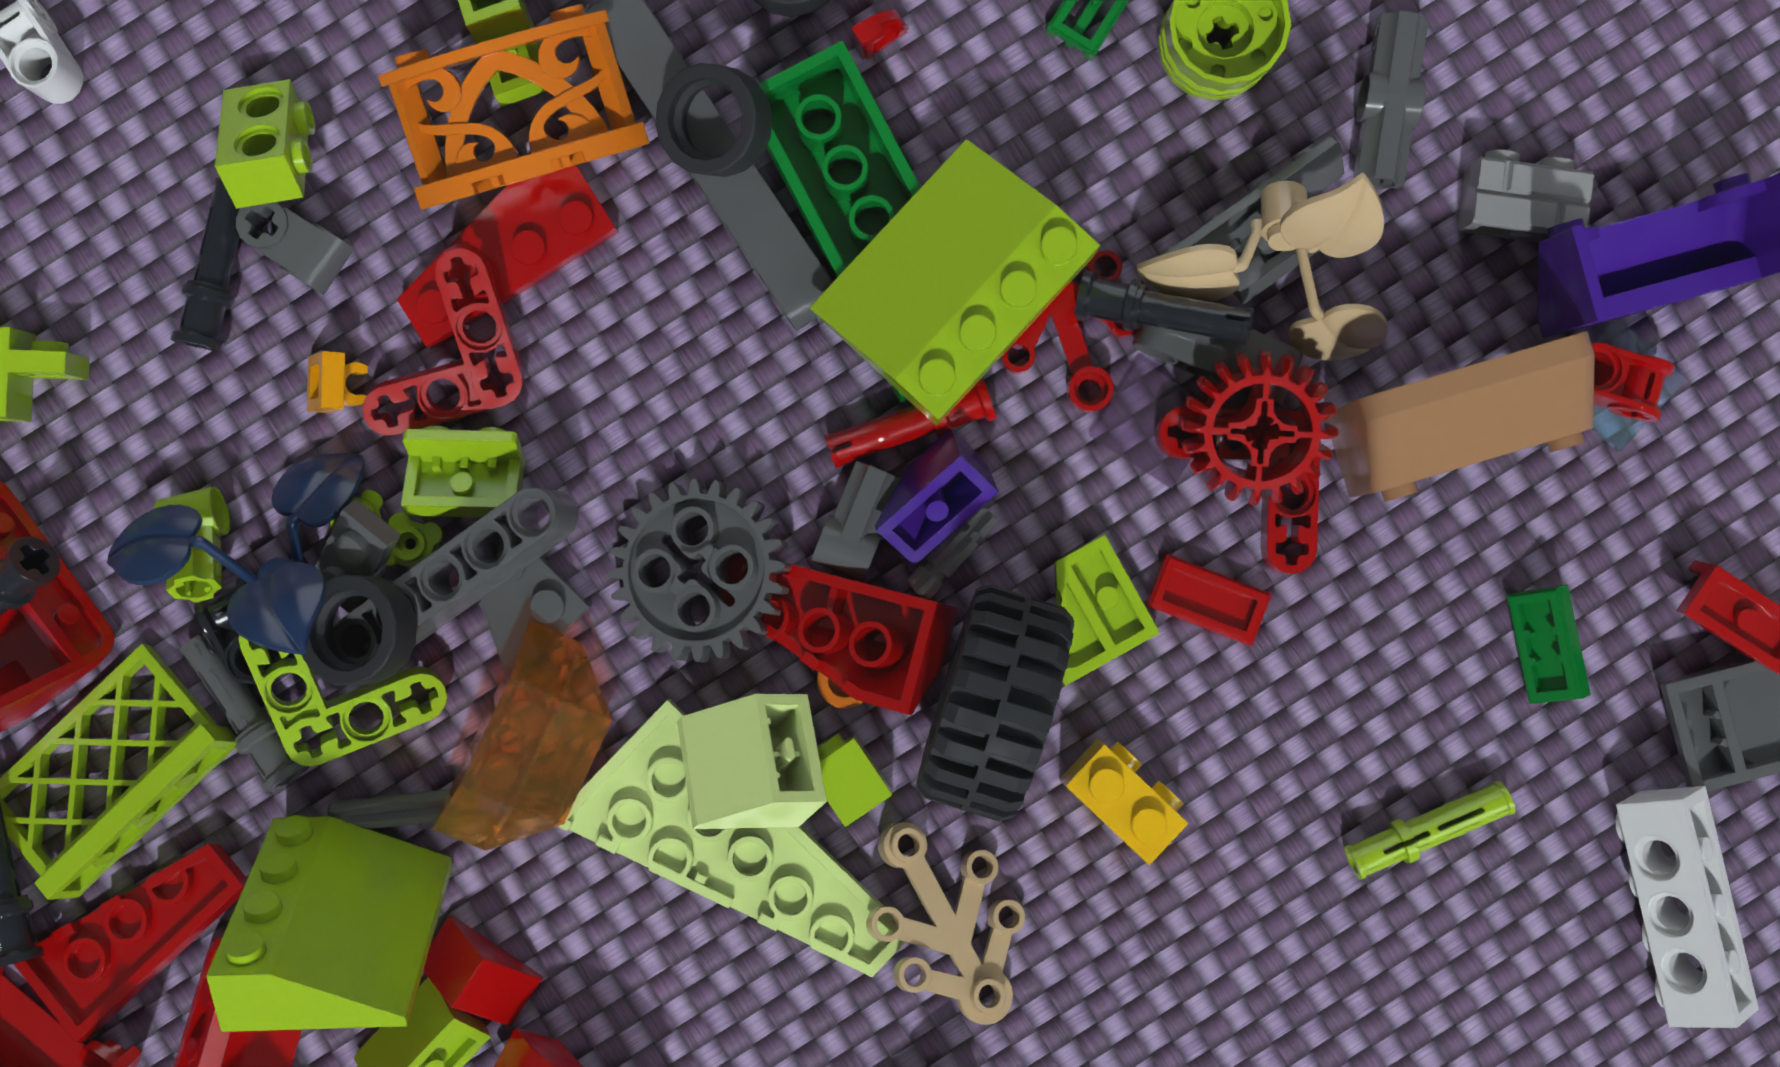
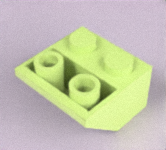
M753 694L681 716L677 721L693 829L799 827L827 802L808 694Z

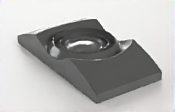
M1749 659L1713 666L1660 684L1687 787L1706 786L1708 792L1780 773L1779 674L1773 673L1754 660Z

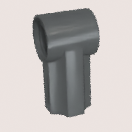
M856 461L834 516L829 515L811 561L864 582L882 538V535L876 531L875 524L900 482V478Z

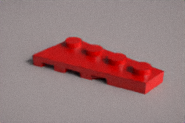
M557 134L553 137V139L560 140ZM577 165L510 184L397 298V301L425 346L433 349L454 335L436 283L434 271L438 259L448 248L456 244H469L481 250L490 264L502 304H505L617 234L618 230ZM455 257V265L448 271L450 278L460 277L467 293L463 299H456L458 306H462L474 298H488L485 290L474 296L470 285V278L478 270L475 264L465 265L461 257ZM481 310L469 313L464 321L465 328L489 313Z
M219 843L207 844L145 880V883L131 891L119 894L99 905V909L80 920L69 922L50 933V937L36 944L37 946H43L45 955L15 963L14 965L74 1042L88 1041L240 898L248 878Z

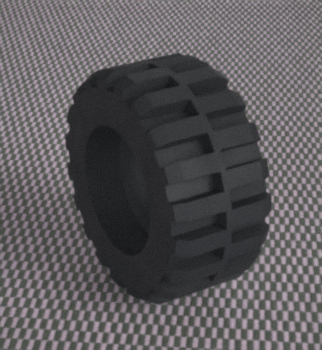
M987 585L976 589L946 673L918 772L916 789L925 799L995 821H1003L1016 816L1018 809H1020L1024 801L1026 791L1029 790L1034 771L1043 752V746L1051 727L1053 714L1063 685L1064 673L1068 665L1069 650L1074 634L1072 632L1074 620L1065 607L994 585Z

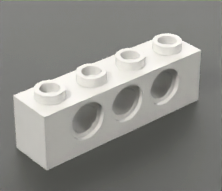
M1706 786L1639 791L1616 804L1618 811L1616 815V830L1619 838L1626 845L1630 861L1629 884L1632 893L1639 899L1644 920L1642 939L1645 948L1652 954L1657 975L1655 981L1657 1001L1665 1009L1669 1027L1738 1028L1756 1013L1759 1007ZM1661 841L1667 843L1673 849L1676 861L1665 855L1661 847ZM1674 897L1680 899L1687 906L1690 916L1679 911L1675 905ZM1687 953L1694 956L1700 962L1703 972L1696 969L1690 963Z

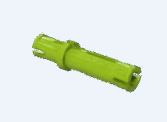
M1495 781L1490 786L1455 801L1448 802L1441 807L1406 822L1400 818L1388 823L1387 830L1353 845L1345 846L1344 852L1352 871L1359 880H1362L1366 876L1402 860L1407 864L1420 859V853L1462 836L1506 815L1510 816L1515 813V805L1505 785L1501 781Z

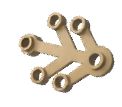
M908 822L889 825L882 831L878 840L880 857L889 866L904 869L934 926L904 918L896 908L881 906L869 913L866 921L867 931L872 938L878 941L891 942L899 940L948 954L960 976L934 971L921 958L905 957L898 961L893 971L896 985L901 990L918 993L925 990L957 999L962 1014L974 1023L989 1025L1000 1021L1010 1010L1013 1000L1012 986L1003 974V969L1012 934L1018 932L1023 927L1025 912L1023 907L1014 900H997L991 904L987 912V921L991 929L980 962L971 945V940L985 884L993 881L998 873L996 857L987 850H973L962 858L960 869L963 878L955 910L953 911L924 857L927 851V839L923 831L915 824ZM904 834L909 835L914 842V849L908 856H904L898 849V841ZM978 856L983 858L987 865V870L981 878L975 876L972 871V863ZM1005 906L1009 907L1013 913V921L1006 928L999 921V912ZM884 913L889 914L894 922L892 931L886 935L881 934L877 928L878 918ZM916 964L920 969V979L916 984L910 986L905 981L904 973L909 965ZM985 985L991 986L994 991V999L988 1006H983L979 1000L980 990Z

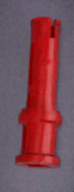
M982 377L938 426L912 405L835 433L825 434L824 436L830 450L852 443L850 447L830 453L837 469L844 464L934 432L940 437L950 428L953 430L956 427L983 418L991 422L997 420Z

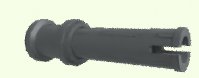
M205 632L202 634L203 639L200 635H197L186 642L179 651L186 657L238 735L234 740L236 742L235 748L239 754H247L265 780L261 786L265 793H272L298 778L310 766L300 765L289 757L271 717H268L248 685L238 682L229 675L212 640Z

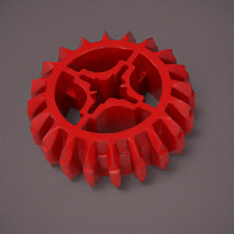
M1262 349L1259 351L1256 367H1251L1247 355L1244 352H1239L1235 355L1237 371L1230 373L1228 367L1222 361H1218L1214 364V368L1222 378L1214 385L1204 376H1200L1197 379L1196 383L1207 394L1204 400L1196 396L1186 397V406L1192 411L1199 413V417L1182 418L1180 426L1182 430L1198 433V435L1184 440L1182 448L1185 453L1194 454L1202 452L1193 459L1190 466L1195 474L1211 469L1205 480V484L1210 490L1219 488L1227 480L1224 495L1230 501H1235L1243 487H1245L1246 498L1250 505H1258L1261 499V490L1267 489V493L1273 503H1280L1282 501L1280 486L1288 484L1291 490L1298 495L1304 490L1302 484L1297 479L1299 475L1305 472L1310 478L1315 480L1321 476L1319 469L1312 463L1314 457L1322 460H1331L1333 451L1324 444H1321L1320 440L1338 437L1339 430L1334 425L1321 423V421L1334 416L1337 413V408L1332 402L1317 403L1326 396L1329 388L1322 381L1307 386L1314 374V371L1308 365H1303L1291 375L1294 367V358L1288 354H1283L1273 369L1271 353L1268 350ZM1272 384L1286 388L1296 395L1302 407L1304 421H1295L1289 416H1281L1274 413V399L1271 397ZM1253 385V390H1249L1247 403L1241 410L1234 413H1223L1222 417H1216L1223 403L1231 395L1242 388ZM1262 410L1265 413L1263 417L1270 426L1275 424L1276 427L1261 430L1260 438L1256 440L1255 445L1253 443L1255 439L1248 430L1242 431V429H1246L1247 426H1255ZM1213 435H1225L1228 440H1236L1244 444V456L1247 459L1246 469H1241L1227 463L1216 453ZM1297 439H1300L1296 448L1286 459L1275 466L1264 469L1269 466L1270 455L1277 446L1284 443H1296Z

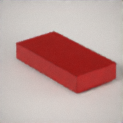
M1164 554L1145 606L1245 645L1253 646L1272 594L1170 554Z

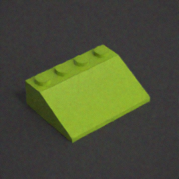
M966 139L810 306V310L930 421L938 426L1088 264L1099 249L1100 244L1055 203Z
M293 815L286 818H273L206 975L221 1032L406 1027L453 868L452 858L331 816L305 817Z

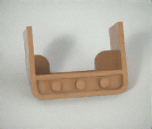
M1588 331L1392 388L1338 407L1337 413L1331 418L1326 419V423L1334 425L1339 430L1338 437L1333 438L1332 442L1349 498L1381 491L1384 502L1419 492L1416 484L1418 480L1547 442L1549 452H1554L1585 443L1582 432L1594 428L1595 353Z

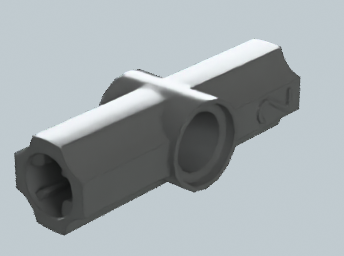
M1399 10L1392 13H1381L1376 20L1370 67L1362 80L1356 105V120L1361 122L1353 174V178H1355L1360 173H1365L1375 189H1399L1405 183L1412 130H1415L1419 123L1426 95V83L1420 79L1429 20L1420 17L1419 13Z

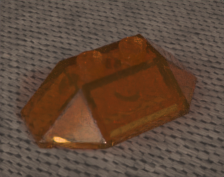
M529 620L432 826L433 830L486 851L565 823L612 722L610 712L583 643Z

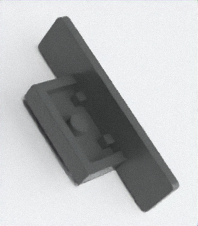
M1330 136L1316 147L1306 149L1292 164L1272 178L1259 182L1244 198L1227 210L1211 216L1204 226L1180 243L1167 247L1160 255L1195 245L1220 244L1233 248L1236 251L1237 258H1239L1250 235V221L1261 219L1262 190L1274 182L1294 181L1306 188L1307 199L1314 197L1344 175L1341 144L1333 136ZM1260 237L1249 267L1245 271L1237 273L1239 276V287L1233 294L1242 304L1248 302L1299 265L1296 250H1274L1263 237ZM1308 253V257L1310 258L1315 253Z

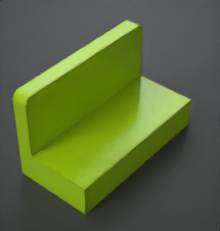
M427 978L418 987L408 1025L406 1027H380L356 1052L354 1060L358 1067H463L492 1036L483 1021L461 1010L450 1007L431 980Z

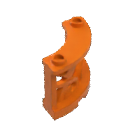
M583 4L566 7L550 13L552 20L550 24L484 41L430 58L427 49L395 57L394 61L397 69L378 75L381 87L389 86L422 183V186L413 188L420 210L650 144L644 123H636L605 25L606 22L610 21L607 10L586 14ZM583 37L595 76L574 87L565 79L572 76L578 70L581 61L580 56L571 63H564L557 56V48L566 40ZM542 42L538 51L539 63L507 52ZM478 60L464 79L462 85L458 78L451 71L447 70ZM498 70L524 78L540 86L555 97L541 107L531 123L529 131L531 154L520 157L514 143L497 128L483 123H469L481 92ZM427 80H436L442 85V98L439 101L427 100V102L433 109L439 112H450L448 124H432L419 83ZM597 87L599 88L612 131L609 130L601 115L584 96ZM566 106L572 114L564 115L558 120L564 121L569 128L568 135L561 140L553 139L547 134L545 125L556 111ZM436 135H446L445 160ZM466 135H481L492 140L495 146L493 157L488 161L480 160L476 155V147L480 142H472L465 145Z

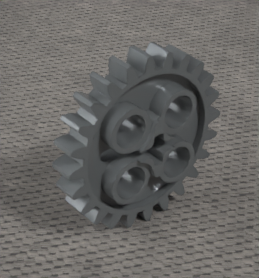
M693 478L690 481L687 494L681 485L672 482L669 483V500H666L660 494L651 492L648 494L652 507L650 512L636 507L631 509L634 518L639 523L635 529L625 526L619 527L618 531L629 541L627 547L611 548L610 553L623 559V567L608 571V576L623 580L624 587L615 591L611 598L612 600L628 601L630 604L620 615L621 621H641L633 635L636 639L645 640L655 634L652 642V651L664 653L672 645L671 652L672 659L685 661L692 649L695 662H708L712 648L719 659H728L731 653L730 641L739 649L748 650L751 648L747 634L748 630L763 635L769 632L761 619L762 615L765 613L780 616L782 611L771 602L773 594L789 593V588L776 582V575L790 571L791 565L776 561L775 555L787 548L788 543L779 539L770 540L769 536L776 530L779 523L771 518L758 521L765 505L755 500L744 507L747 498L746 491L736 487L727 496L726 484L714 480L707 493L704 481ZM704 517L708 524V534L704 541L694 545L690 540V527L695 520ZM670 535L675 544L687 557L704 562L701 567L703 573L717 585L726 589L735 598L734 605H727L723 596L712 584L695 580L698 574L697 570L683 557L674 553L665 544V538ZM743 554L747 559L748 571L742 581L734 584L729 578L728 567L734 557ZM666 558L671 569L670 577L665 584L658 587L653 580V568L658 561ZM700 596H705L710 605V613L704 623L697 625L692 619L691 608L696 599Z

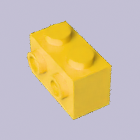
M1096 739L1059 780L1150 866L1189 824L1177 813L1184 803L1159 780L1152 788L1135 773L1142 764L1118 741L1109 749L1104 743Z

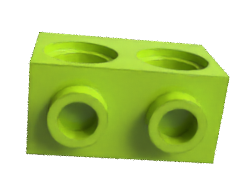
M290 79L223 90L215 168L236 209L304 198L305 175L312 172L313 169L312 156L308 146V135L315 133V121L309 103L306 100H299Z

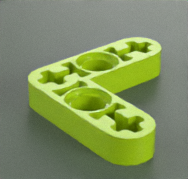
M239 635L240 649L285 751L293 761L300 765L311 767L324 764L431 721L445 708L447 694L442 678L431 668L422 666L406 669L386 680L375 684H368L325 701L315 675L304 661L302 655L294 654L295 658L279 660L266 670H262L260 665L270 664L271 656L268 649L256 645ZM278 651L281 656V659L285 658L289 654ZM294 673L303 678L306 683V690L296 700L283 701L272 692L271 686L273 681L281 674ZM421 682L425 689L435 687L436 690L428 694L430 703L425 706H419L415 699L401 703L398 706L402 716L393 719L390 702L384 695L385 693L393 691L395 702H398L412 695L411 685ZM363 702L374 703L383 711L382 720L372 729H358L349 720V714L354 706ZM339 713L341 729L347 738L338 740L336 729L320 737L321 747L311 750L307 743L297 745L296 742L301 739V729L303 727L311 725L315 733L325 731L333 727L330 715Z

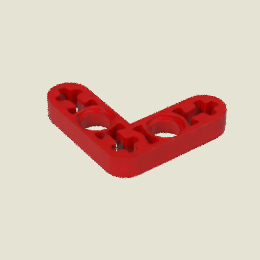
M456 244L448 248L438 259L434 270L436 283L463 360L393 378L375 385L365 398L362 411L367 425L376 433L386 436L404 433L405 429H420L504 406L514 401L520 394L525 380L524 368L490 264L485 254L477 247L469 244ZM455 257H461L465 265L475 264L478 271L470 278L473 294L475 296L482 290H485L488 298H474L462 306L457 305L456 299H463L467 293L460 277L450 278L448 271L455 265ZM479 310L489 313L496 322L497 330L494 336L487 340H478L469 335L464 323L469 313ZM500 344L504 346L505 351H497L495 360L501 373L510 372L513 376L507 382L506 391H499L497 385L493 383L486 385L484 379L488 377L491 371L488 356L486 354L477 360L474 353L489 352ZM437 379L452 381L460 391L459 402L451 407L438 406L429 396V385ZM416 386L418 404L425 414L419 415L418 405L413 404L402 408L397 415V420H392L389 413L379 414L376 408L382 403L383 395H388L392 403L410 400L413 395L410 387Z
M1188 407L1175 408L1164 414L1157 422L1154 431L1155 442L1160 451L1168 457L1193 460L1202 452L1194 454L1185 453L1182 448H1178L1176 438L1168 437L1167 431L1168 428L1178 425L1179 418L1199 417V413L1192 411ZM1220 408L1216 417H1222L1223 413H1234L1241 409ZM1262 410L1261 416H1258L1257 424L1255 426H1248L1251 430V435L1255 439L1253 441L1255 445L1256 440L1260 438L1261 430L1276 427L1275 424L1271 426L1263 417L1265 413ZM1274 411L1277 415L1289 416L1295 421H1304L1303 413ZM1213 435L1216 453L1223 460L1247 462L1244 450L1239 452L1231 450L1224 443L1222 435ZM1289 443L1281 444L1273 450L1270 455L1269 466L1264 469L1277 465V461L1282 462L1290 455ZM1314 457L1312 463L1320 471V458ZM1305 472L1297 477L1304 488L1305 496L1301 505L1296 509H1287L1280 503H1273L1267 493V489L1262 490L1261 554L1265 564L1277 573H1301L1311 566L1316 557L1319 478L1317 480L1312 479ZM1275 516L1285 519L1304 517L1303 526H1291L1292 543L1301 544L1302 551L1301 555L1292 556L1290 565L1286 564L1285 555L1276 554V543L1286 541L1287 525L1275 526Z

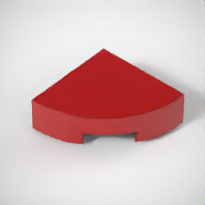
M885 10L868 17L851 28L852 44L863 60L865 58L869 59L908 33L909 27L897 10Z

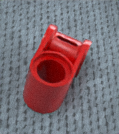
M1597 342L1592 344L1595 353L1594 405L1633 420L1645 422L1660 421L1662 412L1657 406L1665 378L1673 375L1675 365L1659 357L1634 353L1607 343Z

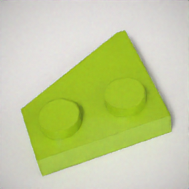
M1106 535L1098 537L1054 562L1056 605L1065 607L1074 620L1072 631L1074 634L1069 650L1070 656L1062 681L1064 686L1160 634Z

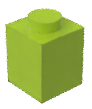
M837 733L817 747L826 799L845 827L893 795L891 786L855 734L844 741L841 735Z

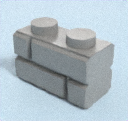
M1490 150L1485 152V157L1480 156L1469 164L1464 172L1461 195L1463 199L1460 204L1458 232L1540 243L1549 238L1547 228L1583 218L1585 228L1588 227L1590 212L1588 205L1592 196L1594 174L1593 171L1575 169L1576 162L1572 159L1549 157L1541 159L1540 164L1519 162L1520 154L1514 151Z

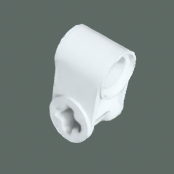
M17 0L0 11L1 60L10 72L11 77L18 84L45 101L53 104H64L73 100L79 94L83 85V73L80 66L57 33L56 25L43 6L37 0ZM52 63L50 73L40 80L43 69Z

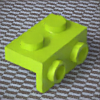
M427 426L423 429L404 430L403 444L409 456L401 507L406 516L482 518L515 493L522 490L525 457L517 433L497 427H485L479 431L450 430L442 426Z

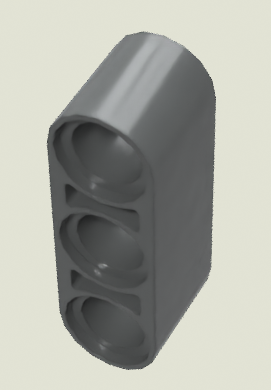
M1142 324L1132 342V346L1142 353L1198 377L1204 376L1214 384L1222 379L1215 371L1214 364L1222 361L1228 367L1230 373L1238 370L1235 355L1239 352H1244L1250 361L1251 367H1256L1259 351L1262 349L1268 350L1271 353L1273 369L1279 358L1283 354H1288L1294 358V367L1291 375L1298 369L1303 357V353L1298 349L1253 329L1248 331V334H1250L1248 344L1241 345L1238 342ZM1272 384L1271 397L1274 399V407L1280 408L1289 390ZM1253 385L1242 388L1236 393L1248 398L1249 390H1253Z

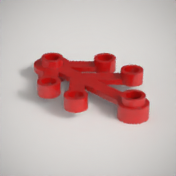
M1097 250L1084 269L1096 272L1095 262L1100 259H1107L1114 265V275L1106 278L1098 274L1097 276L1101 279L1116 281L1122 272L1120 257L1110 250ZM1071 281L1001 356V362L1003 367L1010 373L1022 374L1028 371L1035 361L1034 348L1051 315L1072 375L1067 385V397L1072 406L1077 410L1092 413L1101 410L1109 403L1113 396L1114 386L1110 375L1102 368L1095 367L1092 364L1074 312L1080 285ZM1094 318L1105 323L1108 332L1117 338H1127L1137 330H1121L1115 326L1113 321ZM1013 347L1024 348L1028 353V362L1023 366L1013 365L1008 359V351ZM1084 381L1094 382L1099 390L1098 397L1093 401L1084 400L1079 394L1080 383Z

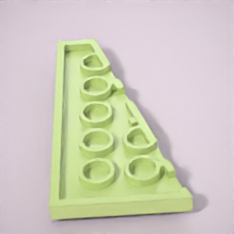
M668 699L549 822L565 831L570 830L613 854L618 853L648 867L649 871L728 909L731 907L774 931L779 930L810 945V948L870 977H873L906 943L899 940L891 942L878 941L870 936L866 927L867 917L873 909L884 905L801 825L799 827L693 829L677 724L679 718L686 714L671 699ZM884 913L878 918L877 928L881 934H889L893 929L894 922L889 914Z

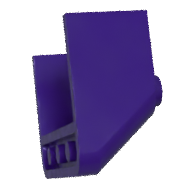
M1750 173L1726 178L1713 183L1715 194L1701 200L1599 228L1598 226L1585 228L1583 218L1547 228L1549 238L1538 243L1537 319L1543 339L1780 273V173L1752 182Z

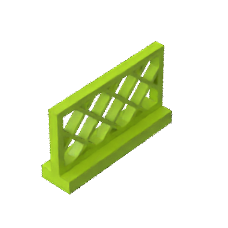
M141 644L0 778V803L8 837L40 875L34 884L47 900L79 898L235 749L236 742L234 740L236 736L227 726L217 725L150 645ZM146 665L155 676L153 700H130L131 678ZM116 692L115 699H109ZM167 693H169L175 701H167ZM101 706H115L112 739H89L91 715ZM129 707H152L149 740H126ZM166 708H182L195 723L178 741H163ZM75 731L74 738H68ZM60 745H74L71 778H48L50 754ZM88 745L111 746L108 779H85ZM126 746L149 747L147 771L137 780H123ZM163 747H171L165 754L162 755ZM34 770L33 777H27ZM20 783L33 784L30 817H16L3 801ZM48 784L70 785L67 819L45 818ZM85 785L107 786L106 809L96 819H82ZM122 786H130L123 794H121ZM23 824H29L28 831ZM44 824L66 825L64 850L51 860L42 849ZM81 825H87L88 827L80 834Z

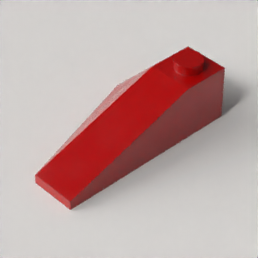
M743 554L734 557L728 567L729 578L736 584L745 578L748 571L747 559ZM789 564L791 565L790 571L777 574L776 582L789 588V593L772 595L771 602L782 612L780 616L765 613L762 615L761 619L769 631L765 636L769 639H774L797 655L800 661L811 669L819 671L839 685L842 691L855 700L912 715L945 662L958 607ZM723 589L721 595L727 602V605H734L735 598L726 589Z

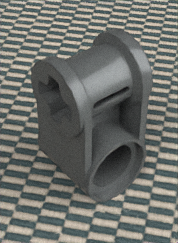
M277 202L240 208L236 217V229L241 239L281 265L279 268L323 295L326 294L354 250L348 243L312 221L304 220ZM265 221L278 226L273 236L260 230Z

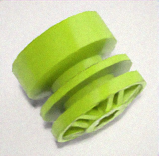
M1173 0L1162 19L1157 40L1161 65L1172 83L1192 97L1218 101L1239 96L1255 86L1272 68L1285 50L1291 28L1288 0ZM1213 28L1218 36L1227 34L1230 38L1223 50L1218 42L1209 44L1207 41V37Z

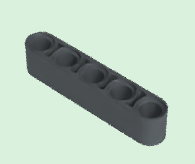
M525 488L518 491L392 583L397 585L407 598H411L414 603L417 620L415 646L569 537L575 530L578 522V509L574 500L568 494L556 490ZM545 501L549 508V519L547 524L541 528L537 521V511L539 506ZM500 534L504 541V551L497 560L493 553V542ZM455 566L459 573V583L453 591L449 583V575ZM370 599L339 620L333 627V638L336 648L346 662L350 664H363L370 661L375 656L382 640L381 618L378 609ZM366 630L371 637V645L368 652L363 644V636Z

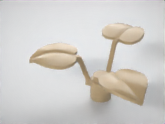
M1363 172L1341 187L1307 199L1306 188L1294 181H1278L1266 186L1261 192V219L1250 221V235L1239 258H1237L1236 251L1230 246L1202 244L1169 252L1137 264L1139 276L1160 293L1213 302L1231 295L1238 289L1239 276L1237 273L1243 272L1249 267L1259 239L1263 237L1274 250H1296L1309 311L1313 316L1296 321L1290 326V341L1293 347L1301 351L1303 355L1326 361L1349 359L1361 355L1370 349L1377 348L1386 339L1388 334L1386 318L1379 310L1369 305L1343 304L1324 312L1319 305L1308 253H1315L1318 250L1330 257H1351L1371 249L1381 239L1384 230L1381 200L1373 184Z

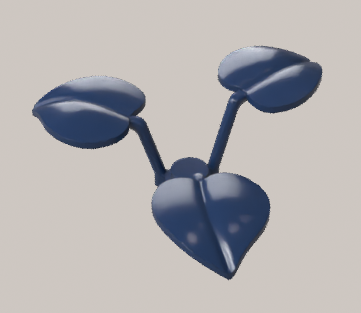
M356 453L319 455L295 464L281 476L273 489L271 500L277 513L289 516L285 526L292 559L273 558L261 566L257 576L206 538L196 536L203 522L202 517L197 510L184 505L161 506L135 519L115 540L109 551L106 563L113 568L122 580L128 583L152 585L163 582L178 573L189 561L192 552L191 548L201 549L247 582V584L240 587L233 594L228 604L227 619L231 627L240 636L261 647L285 653L304 655L311 628L323 605L326 594V581L320 570L310 565L303 556L298 528L301 522L313 528L322 527L340 515L342 509L350 504L359 488L365 471V460L362 455Z

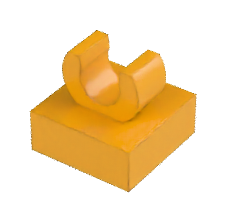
M321 351L308 356L307 412L332 413L343 410L344 405L348 407L362 405L367 395L350 393L346 387V379L350 374L355 376L368 374V366L359 362L345 365V353Z

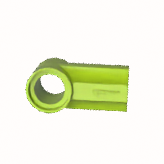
M214 486L156 500L154 509L167 505H184L197 510L203 522L196 536L206 538L221 549L220 536L229 533L230 518L227 504L218 488ZM191 548V556L186 565L178 573L166 580V591L174 599H185L195 603L213 599L216 591L222 588L221 563L205 551Z

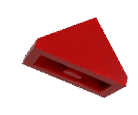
M453 915L448 917L432 941L423 969L424 973L450 1007L508 1026L513 1024L544 978Z

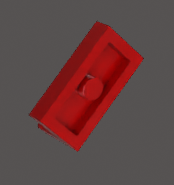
M1694 560L1688 570L1699 578L1676 611L1769 671L1780 675V605L1721 567Z

